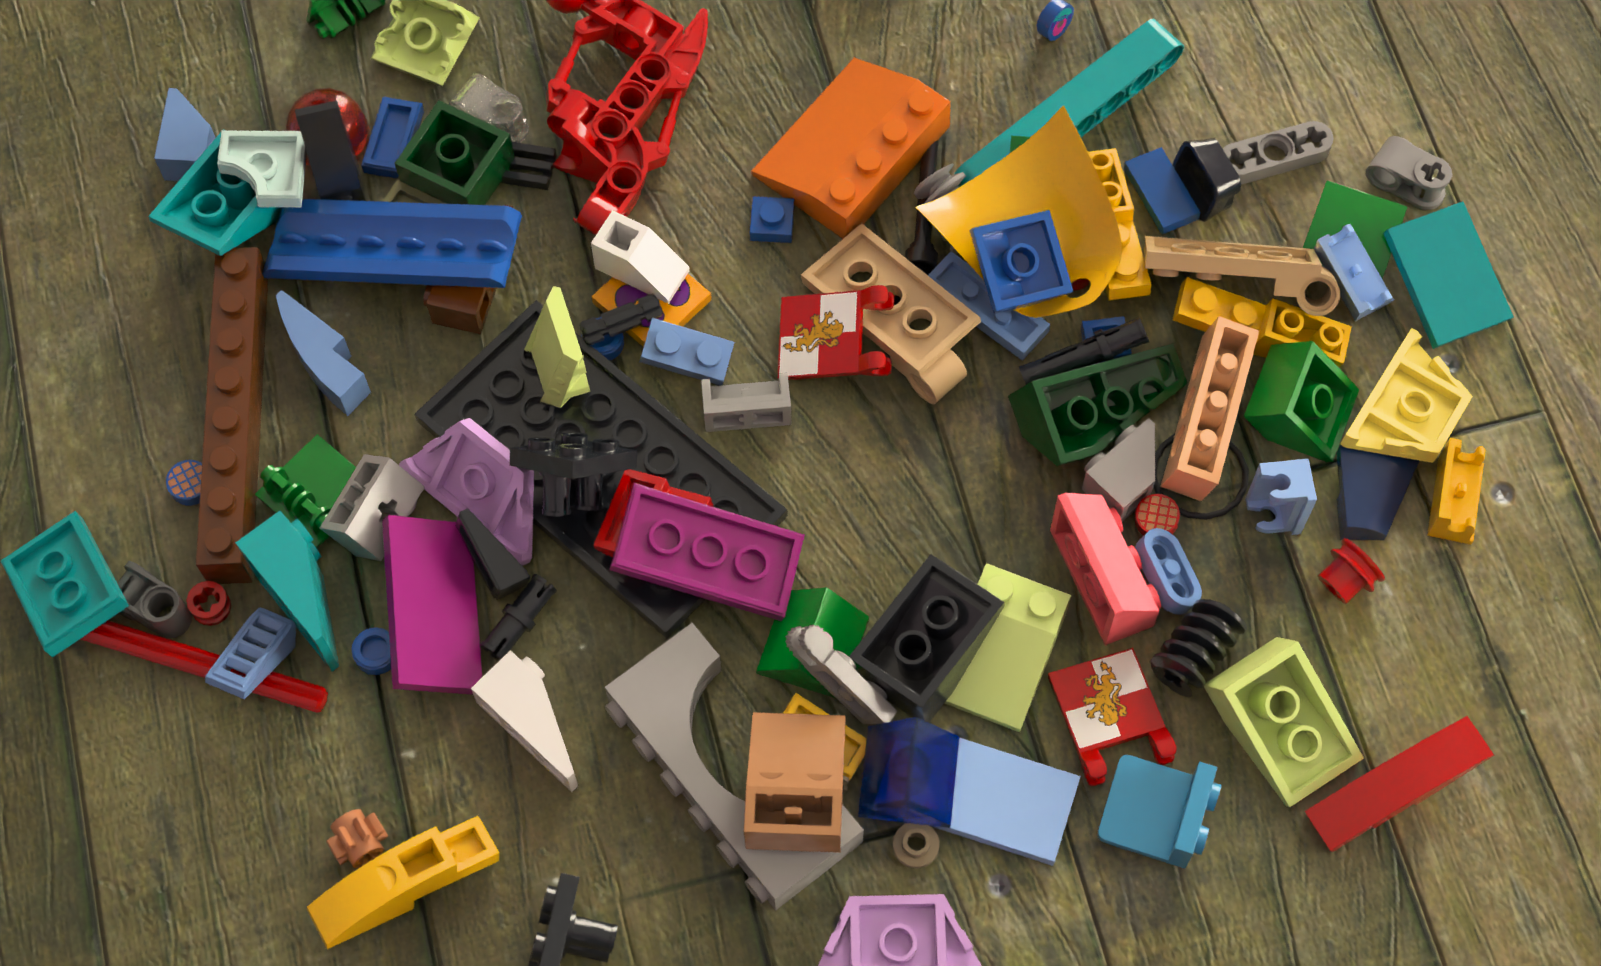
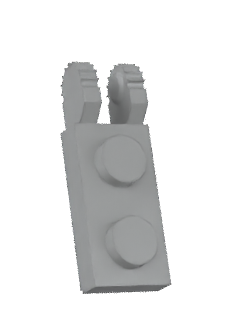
M819 625L798 626L791 628V631H787L788 635L785 636V642L789 651H793V655L863 725L888 724L897 710L886 700L887 694L875 683L866 681L855 670L856 664L849 656L833 649V637L828 632H824L823 628H820Z

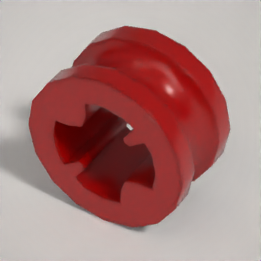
M200 582L188 592L186 599L187 607L195 620L200 624L207 626L217 625L230 614L231 600L223 587L217 582ZM213 595L219 603L212 604L210 611L205 612L199 603H206L208 596Z

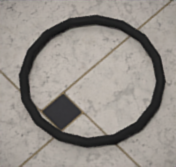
M1175 433L1162 442L1155 452V483L1153 487L1156 494L1165 495L1157 479V464L1164 449L1173 443ZM1231 440L1229 448L1237 456L1242 468V486L1236 498L1223 509L1209 513L1189 512L1179 507L1180 515L1186 518L1208 520L1226 515L1240 504L1248 489L1249 469L1243 453Z

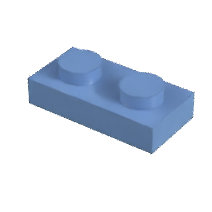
M652 318L639 362L699 380L710 379V383L722 385L734 342Z

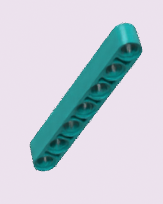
M1154 18L1148 20L964 162L954 173L963 172L966 176L958 187L966 184L1010 154L1011 136H1033L1062 106H1065L1080 137L1084 136L1174 65L1183 53L1184 45Z

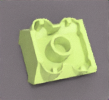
M392 0L390 12L393 19L388 28L378 34L374 44L375 51L371 59L406 74L443 86L480 17L447 0Z
M554 286L541 310L524 350L532 353L542 384L544 395L540 402L561 408L571 397L588 393L590 388L586 377L583 355L561 288Z

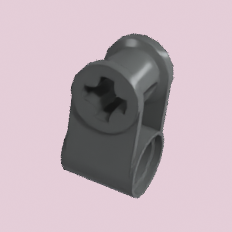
M128 561L124 566L126 572L117 584L129 606L119 612V614L132 621L135 620L164 638H176L184 634L191 624L192 614L177 591L158 580L138 564ZM174 606L168 615L158 617L164 608Z

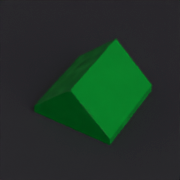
M827 587L791 590L785 618L782 621L774 619L756 674L835 698L793 655V651H789V648L786 647L785 636L788 635L787 631H791V628L798 626L819 625L820 628H823L824 632H828L833 637V649L850 656L863 639L869 616Z

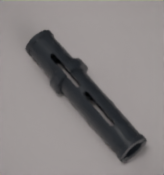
M1139 316L1104 332L1102 329L1093 332L1094 336L1048 354L1036 361L1018 366L1025 384L1097 364L1104 360H1113L1114 356L1124 351L1149 343Z

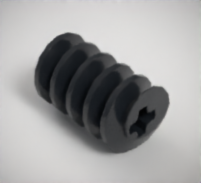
M1200 599L1194 603L1192 612L1187 613L1181 621L1182 626H1178L1173 630L1171 639L1165 640L1161 646V653L1155 654L1150 661L1152 671L1164 685L1188 698L1192 696V691L1188 684L1202 688L1206 683L1199 670L1206 674H1213L1215 672V664L1210 658L1223 661L1227 656L1221 645L1233 648L1237 643L1235 636L1230 631L1244 634L1247 630L1245 622L1225 604L1211 599Z

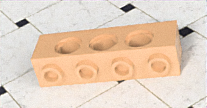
M1218 316L1203 334L1161 487L1202 501L1219 484L1257 342L1258 330Z

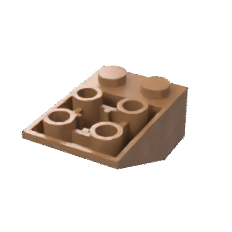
M753 712L744 818L746 849L841 853L846 716Z

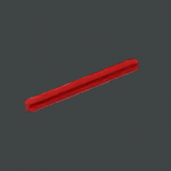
M108 620L80 639L205 678L208 671L220 657L219 654ZM235 669L230 670V672H233L242 677L246 676V674L239 672ZM274 671L252 691V693L316 713L323 710L328 698V692L324 687Z

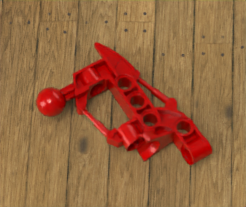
M546 0L554 10L565 14L578 13L581 10L589 14V16L577 21L575 24L573 43L566 58H563L555 78L551 79L548 83L546 105L547 111L551 113L547 118V124L550 130L561 138L564 143L562 152L554 162L553 167L597 183L594 192L591 193V196L584 204L578 218H573L574 223L594 235H597L612 210L628 217L637 204L644 187L647 172L660 168L667 163L670 153L669 145L676 124L675 117L680 99L687 93L688 87L699 67L706 43L708 11L705 8L700 9L683 34V25L641 0ZM603 40L636 60L606 101L601 99L596 101L581 91L571 89V86L566 83L574 66V58L580 45ZM646 77H652V78H654V79H656V80H650V79H647ZM663 99H672L668 115L663 121L658 142L644 141L639 131ZM624 105H631L636 109H629ZM602 134H610L613 135L615 138H608L603 136ZM615 184L626 185L629 189H621Z

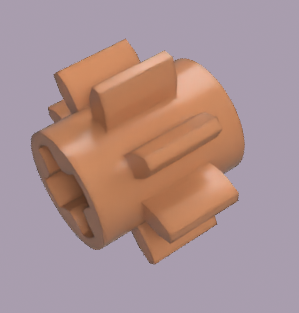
M356 809L345 813L332 823L331 830L335 836L327 839L326 842L340 865L349 860L353 868H360L384 852L380 841L388 838V835L374 812L365 817L362 810Z

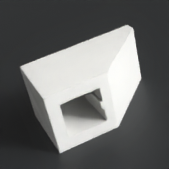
M613 210L591 242L595 269L649 295L654 294L657 299L668 304L689 272V266L649 227Z

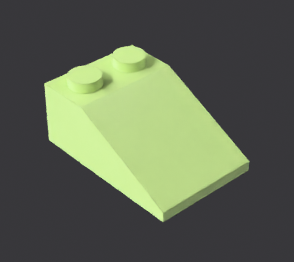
M986 563L978 585L1004 601L1005 606L955 690L944 704L1020 732L1065 619L1071 595Z
M1276 637L1204 685L1226 726L1283 803L1289 808L1364 759L1298 641Z

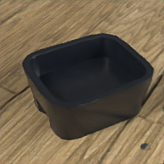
M1215 138L1183 142L1173 161V167L1200 211L1199 221L1205 222L1232 206L1234 195L1238 194L1241 189V180L1220 143Z

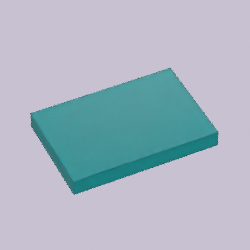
M1464 201L1394 226L1383 233L1433 349L1514 318Z
M76 511L1 560L44 651L52 658L129 606L84 519Z

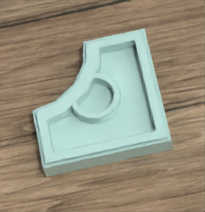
M221 131L217 163L220 173L235 175L248 182L256 192L258 207H302L307 152L301 131Z

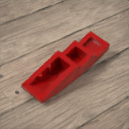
M1466 716L1387 760L1304 812L1329 850L1334 852L1370 828L1375 829L1411 805H1417L1495 755L1469 717Z

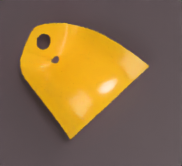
M1062 106L1026 142L983 173L934 201L916 206V209L929 220L982 279L983 275L969 230L1050 210L1071 283L1078 279H1088L1091 286L1085 294L1077 298H1070L1064 295L1025 308L1013 309L1024 316L1034 318L1045 317L1091 304L1104 291L1121 261V235L1112 204L1065 106Z

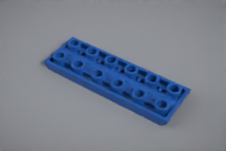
M302 199V207L281 208L274 240L269 249L262 275L264 278L505 288L522 215L520 211L509 206Z

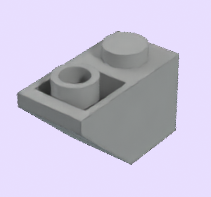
M1149 418L1137 428L1134 425L1126 428L1115 441L1117 446L1106 455L1103 452H1099L1084 468L1086 474L1082 490L1086 494L1103 495L1108 507H1114L1117 510L1122 522L1136 511L1137 505L1144 497L1151 495L1155 483V423Z

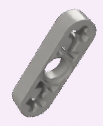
M1309 121L1228 144L1223 150L1229 160L1234 159L1237 164L1244 163L1242 169H1238L1235 164H1232L1240 177L1242 185L1322 162L1327 158L1331 149L1333 133L1325 124ZM1307 138H1311L1313 142L1321 143L1319 147L1315 148L1313 143H1305ZM1269 146H1277L1285 152L1286 157L1282 160L1274 161L1267 158L1263 150ZM1295 148H1299L1297 154H1295Z

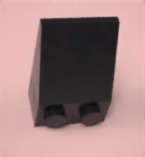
M930 554L849 657L856 664L855 670L866 681L875 683L887 694L886 700L924 726H927L955 690L1004 608L1005 603Z

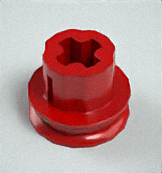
M1344 538L1341 541V548L1330 551L1335 560L1318 575V578L1332 595L1344 604H1347L1363 588L1373 592L1374 584L1384 581L1385 576L1364 551L1350 540Z

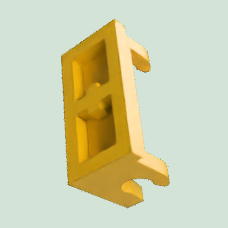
M1449 438L1438 457L1427 536L1471 545L1474 541L1486 450L1484 447L1479 446L1476 448L1475 453L1461 452L1462 440Z

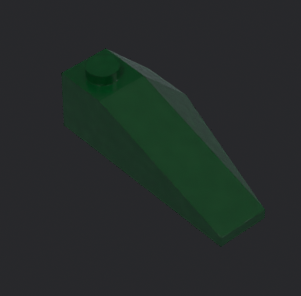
M1174 343L1031 381L1008 395L1022 437L1052 463L1060 466L1098 454L1126 428L1134 425L1150 411L1157 408L1188 382Z

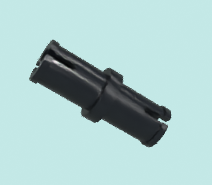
M537 574L531 577L530 582L512 605L507 603L502 610L504 616L485 641H482L480 644L486 652L491 651L490 655L499 661L513 648L525 631L530 632L536 625L533 620L551 596L557 592L552 584L547 586L545 584L547 580Z

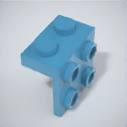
M1122 756L1118 762L1097 833L1098 838L1104 843L1185 869L1193 853L1202 854L1207 840L1209 828L1201 824L1205 810L1214 811L1219 797L1221 784L1213 782L1217 767L1199 761L1193 775L1135 756Z

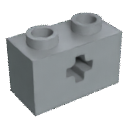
M364 454L320 529L356 557L382 561L384 557L382 520L387 515L408 517L415 510L417 499L425 487L391 458Z

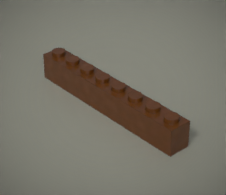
M258 247L233 248L221 256L215 254L196 566L206 581H213L218 584L253 582V573L237 547L236 542L254 530L256 524L257 497L255 493L258 486L268 278H264L262 275L265 262Z

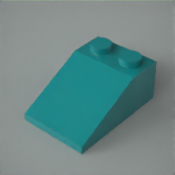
M221 132L148 216L150 222L219 256L277 222L282 208L258 207L256 192L248 182L235 175L219 172L217 163Z
M278 511L238 540L236 545L256 579L286 616L295 623L296 628L328 668L334 671L339 667L324 576L316 562L322 556L312 543L313 538L298 519L290 523L284 514Z

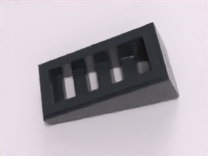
M468 508L460 511L455 526L493 598L499 600L525 587L531 577L528 571Z

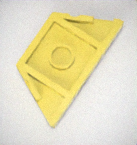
M1411 328L1340 445L1350 449L1433 463L1473 396L1460 381L1452 377L1449 368L1439 356L1433 359L1430 358L1419 344L1422 336L1417 330Z

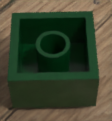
M438 100L394 164L401 182L447 204L485 205L502 181L505 171L510 169L515 154L510 133Z

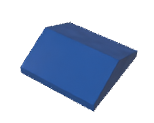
M1050 210L969 230L993 313L1025 308L1074 292Z

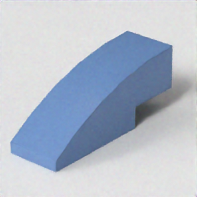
M281 290L276 295V300L281 318L299 360L324 395L345 415L349 416L371 393L364 373L348 362L351 354L344 337Z

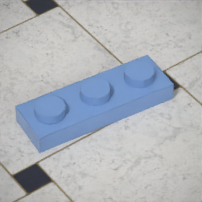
M952 251L928 275L981 318V322L976 326L1022 361L1049 332L1050 323L1041 317L1024 316L1015 310L993 313L984 280L967 262Z

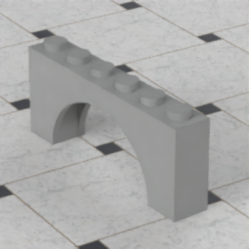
M691 623L605 686L609 702L605 705V709L620 728L627 724L636 737L632 742L640 755L647 762L654 758L664 772L660 774V778L668 790L675 797L682 793L692 807L688 809V813L696 825L703 832L710 828L719 839L720 843L716 845V848L724 860L732 868L739 864L749 878L745 881V884L756 900L761 904L767 900L776 911L862 844L864 830L842 804L841 853L746 849L744 839L745 801L728 792L711 776L703 765L692 739L693 716L699 698L706 686L722 670L719 654L695 625Z

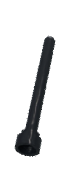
M939 140L935 141L921 158L919 184L936 172ZM928 198L918 199L917 206L924 204ZM917 210L914 242L905 251V258L926 275H929L938 265V252L931 243L932 224Z

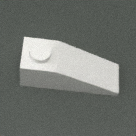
M510 650L471 688L478 705L564 786L573 792L578 787V783L542 680L545 674L529 657L526 656L521 661Z

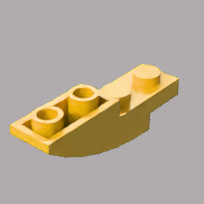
M1113 148L1090 151L1088 153L1112 204L1122 243L1121 261L1105 288L1108 301L1150 295L1152 284L1148 270L1145 268V260L1133 223L1134 207L1117 150Z
M1186 277L1181 283L1173 321L1206 332L1218 316L1259 331L1253 355L1266 358L1271 345L1313 341L1338 367H1341L1345 362L1352 326L1324 316L1309 315L1299 307L1274 298L1265 305Z
M479 816L441 833L435 826L397 845L352 872L309 904L307 911L326 948L329 949L413 910L415 900L498 862L499 851Z

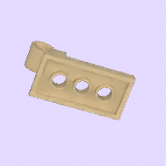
M862 223L801 274L803 285L814 294L856 291L875 285H883L887 287L888 292H892L894 295L902 298L891 310L863 309L862 333L890 355L892 366L907 377L912 388L928 403H937L967 376L963 362L951 348L981 322V318ZM857 272H869L872 274L871 278L865 282H854L850 279ZM920 318L931 322V325L924 330H913L909 327L912 321Z
M1145 236V268L1153 269L1154 275L1177 277L1179 271L1196 272V278L1203 280H1221L1222 274L1274 278V296L1296 297L1299 307L1305 313L1312 316L1326 315L1333 311L1339 303L1340 288L1333 274L1322 266L1315 249ZM1316 281L1326 283L1328 290L1322 298L1312 300L1305 296V290L1309 284Z

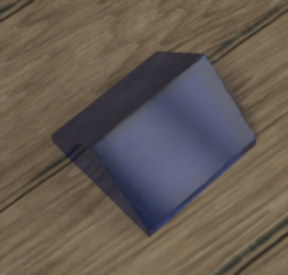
M917 717L868 726L858 817L950 828L960 736Z

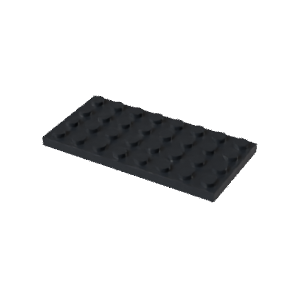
M537 300L414 414L416 421L435 438L444 435L445 431L457 422L470 418L509 450L511 447L528 445L529 438L548 437L557 441L561 440L562 433L568 432L585 433L588 435V441L594 439H615L619 441V447L637 450V468L632 470L666 478L670 487L711 497L713 507L775 526H779L788 516V510L595 348L588 345L576 332L575 334L583 355L590 392L571 397L561 408L540 402L544 395L542 384L532 353L524 350L543 308V305ZM625 470L603 474V508L593 511L574 508L576 482L575 479H571V514L559 517L542 514L543 476L538 471H534L533 523L666 639L706 600L705 598L610 571L613 557L594 548V542Z

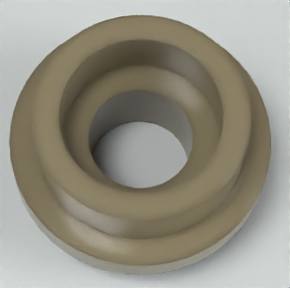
M918 821L906 823L894 835L893 852L897 860L906 867L914 869L924 868L930 865L938 855L940 845L938 835L926 823ZM912 837H919L924 841L925 846L923 849L915 851L909 848L907 842Z

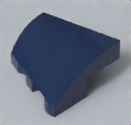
M1340 445L1336 452L1340 494L1337 498L1340 540L1344 538L1348 540H1385L1414 472L1417 469L1419 460L1350 449Z

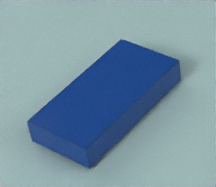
M382 97L361 164L363 173L399 179L394 163L419 129L424 113L422 103Z
M1162 147L1125 162L1123 170L1161 235L1199 219L1200 211Z

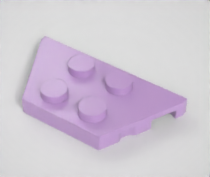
M468 418L457 422L447 429L444 435L431 440L417 454L399 463L400 467L425 487L424 490L457 517L460 511L468 508L522 566L530 563L532 559L534 471L510 466V450L472 419Z
M944 894L849 896L840 915V920L831 934L824 949V954L818 966L982 965L973 951V945L968 936L956 921L955 913Z

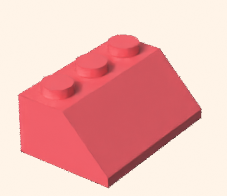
M1079 493L1058 495L1050 532L1104 644H1111L1154 627L1159 609H1161V601L1155 587L1152 584L1147 585L1140 572L1142 570V563L1137 550L1133 545L1127 546L1121 534L1123 532V524L1117 510L1114 507H1108L1103 495Z

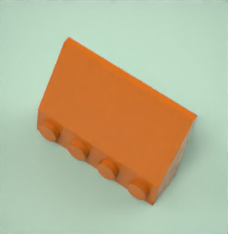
M853 58L752 169L751 174L782 197L793 198L795 206L843 239L871 217L917 165L926 150L950 127V101L918 79Z

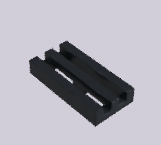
M512 142L514 154L517 157L512 161L510 168L542 172L543 175L506 170L500 183L548 190L554 169L553 164L557 158L556 149Z

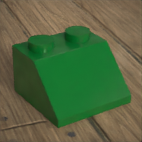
M1313 341L1271 345L1244 418L1270 442L1325 462H1333L1360 389Z

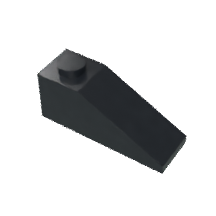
M338 101L295 109L320 199L366 201L360 168Z

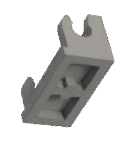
M787 372L779 373V381L710 386V379L701 380L706 432L792 425Z

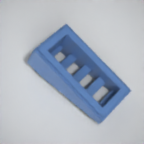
M259 607L246 620L205 676V683L245 699L295 648V623L288 618ZM235 669L239 672L246 674V676L242 677L233 672H230V670Z

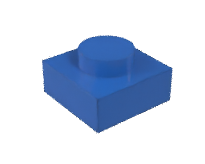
M753 196L750 241L792 243L794 199Z

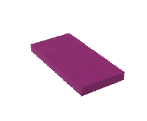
M634 483L631 488L609 570L782 621L785 618L805 535Z
M387 515L382 520L393 689L473 695L471 688L482 678L474 561L455 526L456 522Z

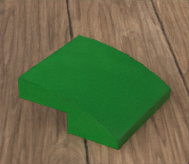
M1327 180L1303 248L1314 249L1319 238L1327 234L1332 236L1341 231L1345 225L1351 224L1383 279L1392 254L1383 233L1389 228L1402 224L1408 206Z

